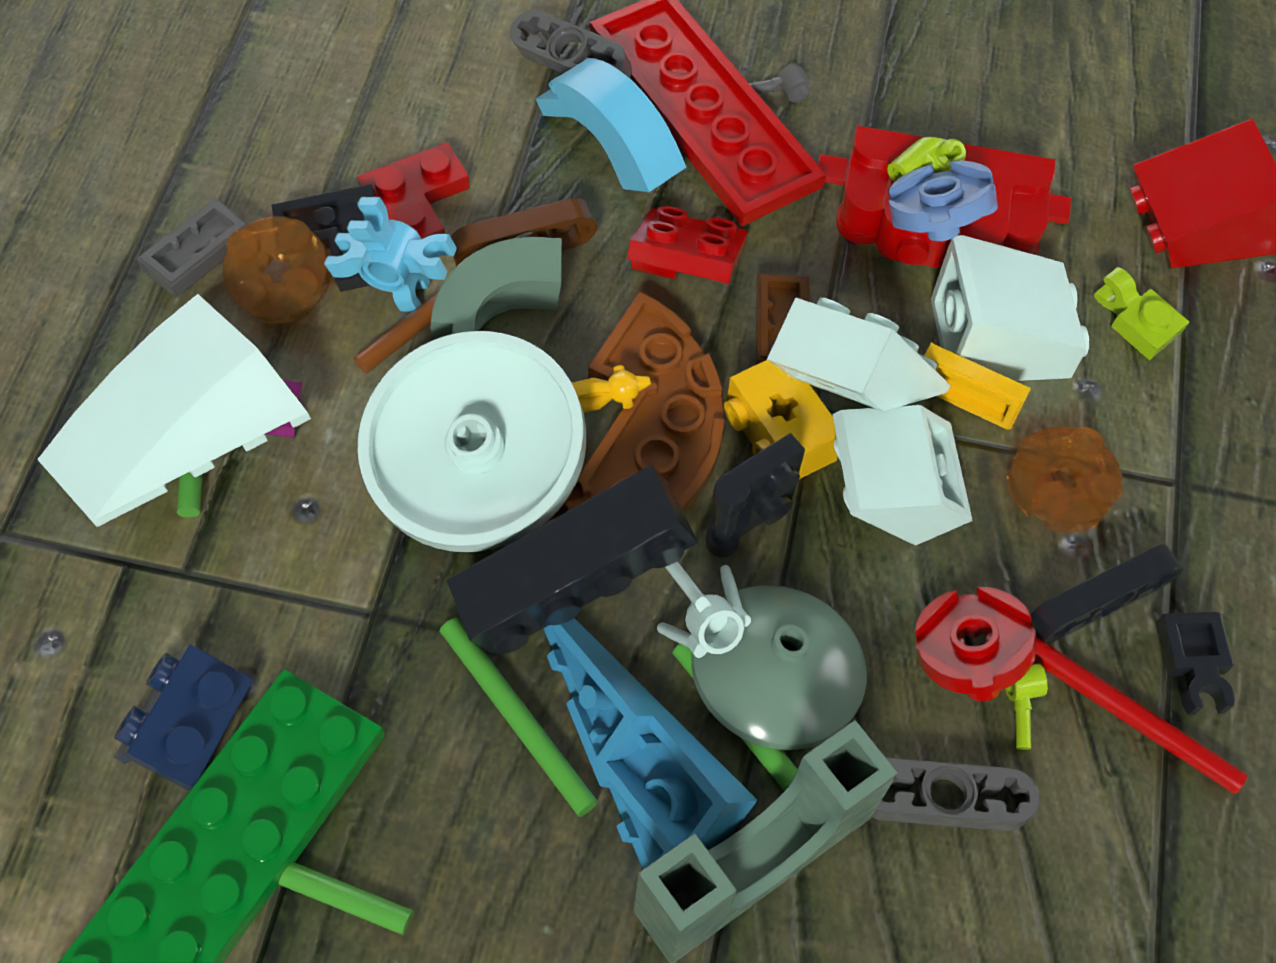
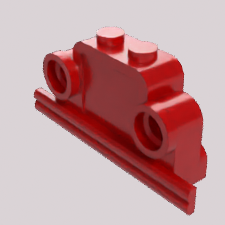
M856 126L849 159L820 154L818 166L826 174L825 183L844 186L842 202L839 205L836 216V227L844 238L861 245L876 243L880 254L890 260L901 261L908 265H923L941 269L951 239L932 241L928 238L927 232L918 233L895 228L892 224L888 199L891 200L889 190L894 182L888 174V165L917 140L923 138L922 136ZM964 144L966 148V158L964 161L976 162L990 169L996 188L998 208L994 213L960 227L958 235L1037 255L1048 221L1068 225L1070 220L1071 197L1050 194L1051 183L1055 174L1056 159Z

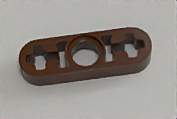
M578 198L566 199L468 224L459 228L451 235V239L457 247L453 259L455 265L458 266L464 259L486 246L516 238L527 232H533L527 237L562 238L561 251L588 242L595 235L597 224L586 201Z

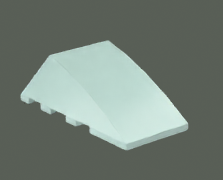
M197 294L150 333L109 373L73 413L38 458V461L93 524L99 527L168 492L166 483L188 472L195 478L215 468L212 460L242 445L247 452L268 441L265 433L289 421L294 428L311 418L259 349Z

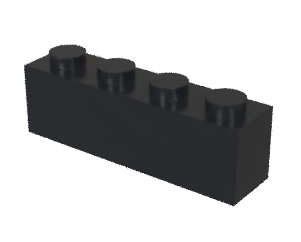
M651 464L447 579V583L469 640L494 655L498 653L505 654L523 647L528 642L529 636L549 625H560L572 620L579 614L581 607L599 597H610L621 593L631 585L632 579L652 568H663L675 563L684 555V550L697 544L698 541L671 485Z

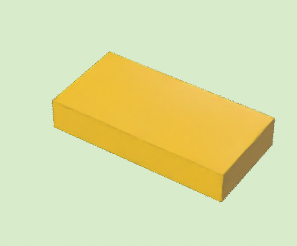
M931 343L924 356L938 364L935 371L950 384L947 393L937 395L936 397L1002 428L1011 430L1031 388Z

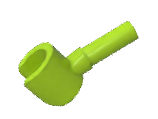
M1032 664L1025 676L1012 686L1005 688L1008 698L1014 701L1016 749L1019 750L1031 749L1032 708L1030 699L1043 697L1047 694V677L1041 664Z

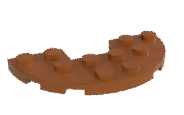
M642 292L637 294L588 366V379L597 378L608 381L614 374V367L623 365L625 371H629L635 376H649L651 385L638 393L637 397L633 400V407L622 409L582 472H580L576 485L569 497L546 523L651 464L671 485L685 514L704 491L714 472L724 430L722 387L717 370L709 353L705 355L697 342L691 337L690 327L673 311ZM502 546V547H499V548H496V549H491V550H489V551H492V552L495 553V552L499 551L500 549H502V548H504V547H506V546Z

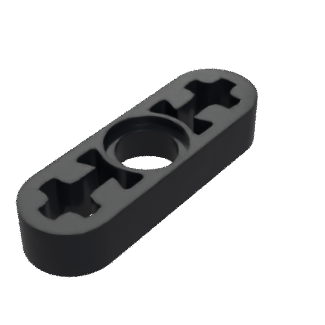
M1166 544L1158 545L1050 598L1030 614L1032 625L1044 642L1047 644L1055 642L1161 589L1174 580L1184 568Z

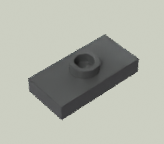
M215 198L139 256L137 261L143 272L176 298L254 235L250 224Z

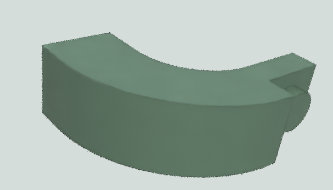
M513 238L486 246L464 259L448 275L435 298L431 316V341L451 334L479 331L492 317L508 310H557L561 288L562 238Z

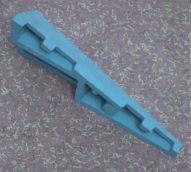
M575 618L560 625H549L543 628L552 649L546 655L552 670L562 673L572 699L566 705L597 781L601 787L610 789L622 818V822L616 826L622 842L632 843L642 869L651 865L694 833L707 850L731 837L757 802V799Z

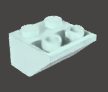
M921 405L901 406L887 411L876 408L840 410L833 414L836 431L834 447L842 464L845 481L843 497L851 515L915 546L973 521L950 422Z

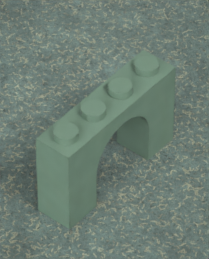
M854 720L803 756L795 778L789 787L765 811L734 835L707 850L694 833L639 872L633 912L668 962H677L871 819L898 772L856 720Z

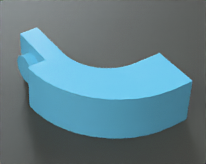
M593 58L584 60L550 81L548 84L550 90L536 98L543 116L573 118L582 123L597 138L607 153L623 189L650 192L686 168L668 126L652 102L629 77L604 61Z

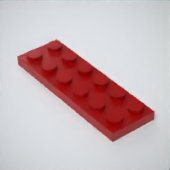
M642 0L590 22V32L615 41L622 46L632 64L630 79L652 102L668 126L677 146L741 226L824 188L826 178L824 171L678 0Z

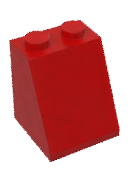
M1253 118L1133 165L1136 185L1128 187L1132 204L1138 215L1147 213L1151 224L1145 226L1150 245L1155 254L1164 252L1171 269L1276 254V163Z

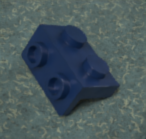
M192 644L178 650L173 656L164 653L147 679L146 685L154 689L143 708L140 709L133 706L114 736V739L122 743L114 758L124 764L133 761L186 790L192 789L200 778L254 679Z

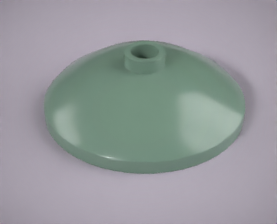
M775 585L754 586L738 590L742 608L750 616L751 623L744 627L743 636L737 646L723 654L707 652L701 658H697L691 653L693 679L702 701L723 726L754 744L778 750H798L822 744L849 724L861 705L867 683L866 662L857 637L847 622L834 609L803 591ZM781 641L792 644L798 651L785 649Z

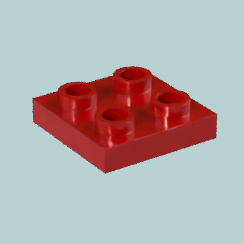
M662 206L658 209L651 208L630 239L627 259L631 260L632 270L677 280L681 272L729 284L745 250L749 231L737 229V225L734 222L722 218H710L704 221L688 217L686 211L677 207Z

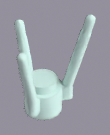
M678 561L666 566L665 568L691 601L685 619L686 626L691 634L664 622L658 624V632L688 647L697 658L703 657L707 652L723 654L737 646L743 636L744 627L751 623V618L742 608L731 568L728 565H723L720 568L721 581L726 596L725 600L719 595H704Z

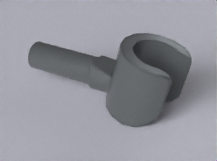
M796 64L785 66L779 72L778 77L771 78V80L749 83L757 94L783 90L791 102H800L810 94L806 86L810 80L804 70Z

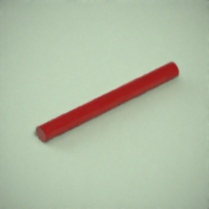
M1037 637L1035 664H1041L1044 670L1235 795L1239 792L1246 782L1248 774Z

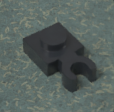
M1220 612L1162 614L1155 624L1168 677L1185 676L1187 683L1181 694L1183 709L1187 715L1198 713L1204 707L1200 692H1204L1214 699L1217 713L1225 714L1234 706L1235 694L1231 685L1220 675H1225L1234 666Z

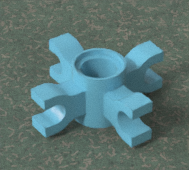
M361 197L358 207L363 212L364 221H350L347 227L349 233L337 234L335 242L344 255L338 257L328 256L324 264L333 277L345 278L359 273L369 285L382 291L392 292L394 302L400 311L412 312L421 305V302L416 297L415 289H428L431 282L430 279L445 280L448 271L441 259L437 257L443 255L454 256L457 247L449 234H434L421 239L420 235L409 225L388 219L387 209L380 197Z

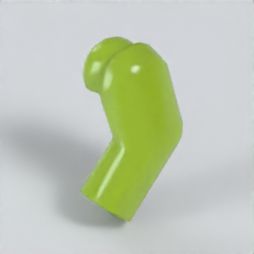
M923 137L888 165L887 171L893 182L913 170L928 165H933L934 173L951 171L950 162L964 161L966 158V148L957 139L946 140L936 137Z

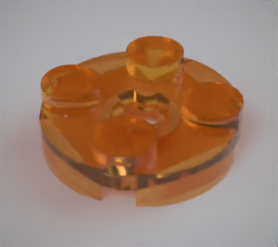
M287 217L263 218L247 225L244 229L234 231L228 238V251L223 262V278L227 291L241 308L268 323H288L303 318L315 308L313 304L320 298L323 291L326 293L331 283L332 274L324 264L329 256L325 245L304 222L298 219ZM280 258L283 263H290V269L282 272V280L279 282H274L270 275L265 274L266 268L270 266L271 261Z
M1049 427L1026 436L1020 442L1007 473L1010 495L1020 511L1029 518L1032 513L1035 514L1038 518L1049 522L1046 526L1047 528L1058 532H1081L1097 526L1115 506L1122 494V475L1116 458L1104 446L1102 436L1094 429L1088 427H1079L1076 430L1068 427ZM1058 470L1068 472L1075 478L1073 488H1067L1064 481H1054L1052 476Z

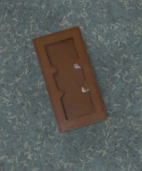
M758 273L756 282L755 365L767 360L795 298L810 302L809 276Z

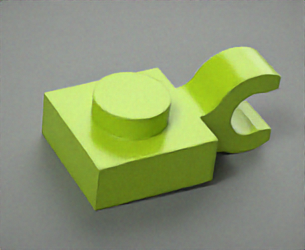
M1120 267L1114 269L1103 279L1105 285L1094 294L1095 299L1103 307L1117 315L1111 327L1149 361L1177 338L1190 323L1152 289H1149L1140 296L1132 276Z

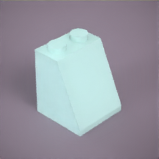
M957 235L951 239L930 299L940 346L1014 381L1072 378L1082 357H1085L1088 353L1089 335L1086 327L1080 326L1076 311V287L1073 283L1068 282L1064 263L964 235Z

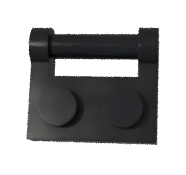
M789 433L733 468L716 481L713 491V501L717 507L715 521L709 526L706 534V547L713 555L718 557L733 555L737 551L742 535L763 522L767 525L777 522L791 509L793 505L792 498L796 484L800 479L799 471L805 448L792 433Z

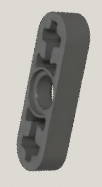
M538 10L523 12L511 25V40L520 53L531 61L563 74L584 60L594 58L595 56L596 59L610 65L615 61V68L630 78L632 64L622 46L615 41ZM541 31L545 39L547 40V45L543 39L534 35H537ZM570 42L581 43L580 51L570 59L560 58V52L565 45Z
M886 758L898 772L890 785L891 788L909 790L915 781L914 778L920 779L916 792L918 806L912 805L915 793L897 792L890 803L881 800L872 818L882 821L1013 831L1022 827L1035 814L1039 806L1040 797L1034 781L1027 774L1017 769ZM940 779L955 783L963 795L962 806L954 810L938 806L930 793L931 784ZM976 783H979L981 785L979 792ZM1003 787L1009 788L1012 798L1021 800V803L1012 813L1006 812L1005 802L994 799H985L978 807L979 811L974 810L978 796H997Z

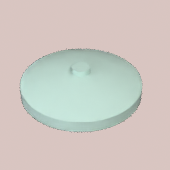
M470 331L447 335L420 346L402 358L386 373L370 396L361 419L358 434V459L362 478L373 501L384 515L398 529L411 538L425 545L453 552H480L509 545L541 527L561 508L572 492L582 470L586 451V425L583 410L574 387L563 369L554 359L535 345L518 337L490 331Z

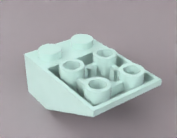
M822 297L819 298L817 304L795 298L767 358L768 361L793 379L882 411L947 393L950 388V384L935 371L938 364L918 354L919 346L915 342L897 334L899 326L896 323L873 313H867L864 320L849 315L851 311L845 306Z

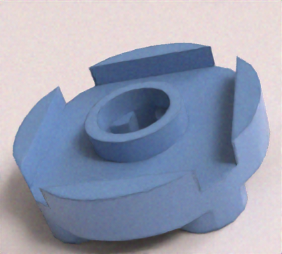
M951 161V171L934 174L933 165H928L905 174L895 181L889 190L891 200L888 199L893 226L911 232H927L928 238L932 241H946L956 237L960 233V227L968 225L983 216L990 215L997 210L996 188L990 169L976 162Z

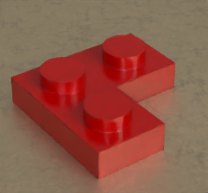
M448 142L357 176L359 186L372 184L376 197L381 198L387 209L389 220H396L409 225L420 235L421 239L434 234H445V229L430 204L470 189L469 176Z

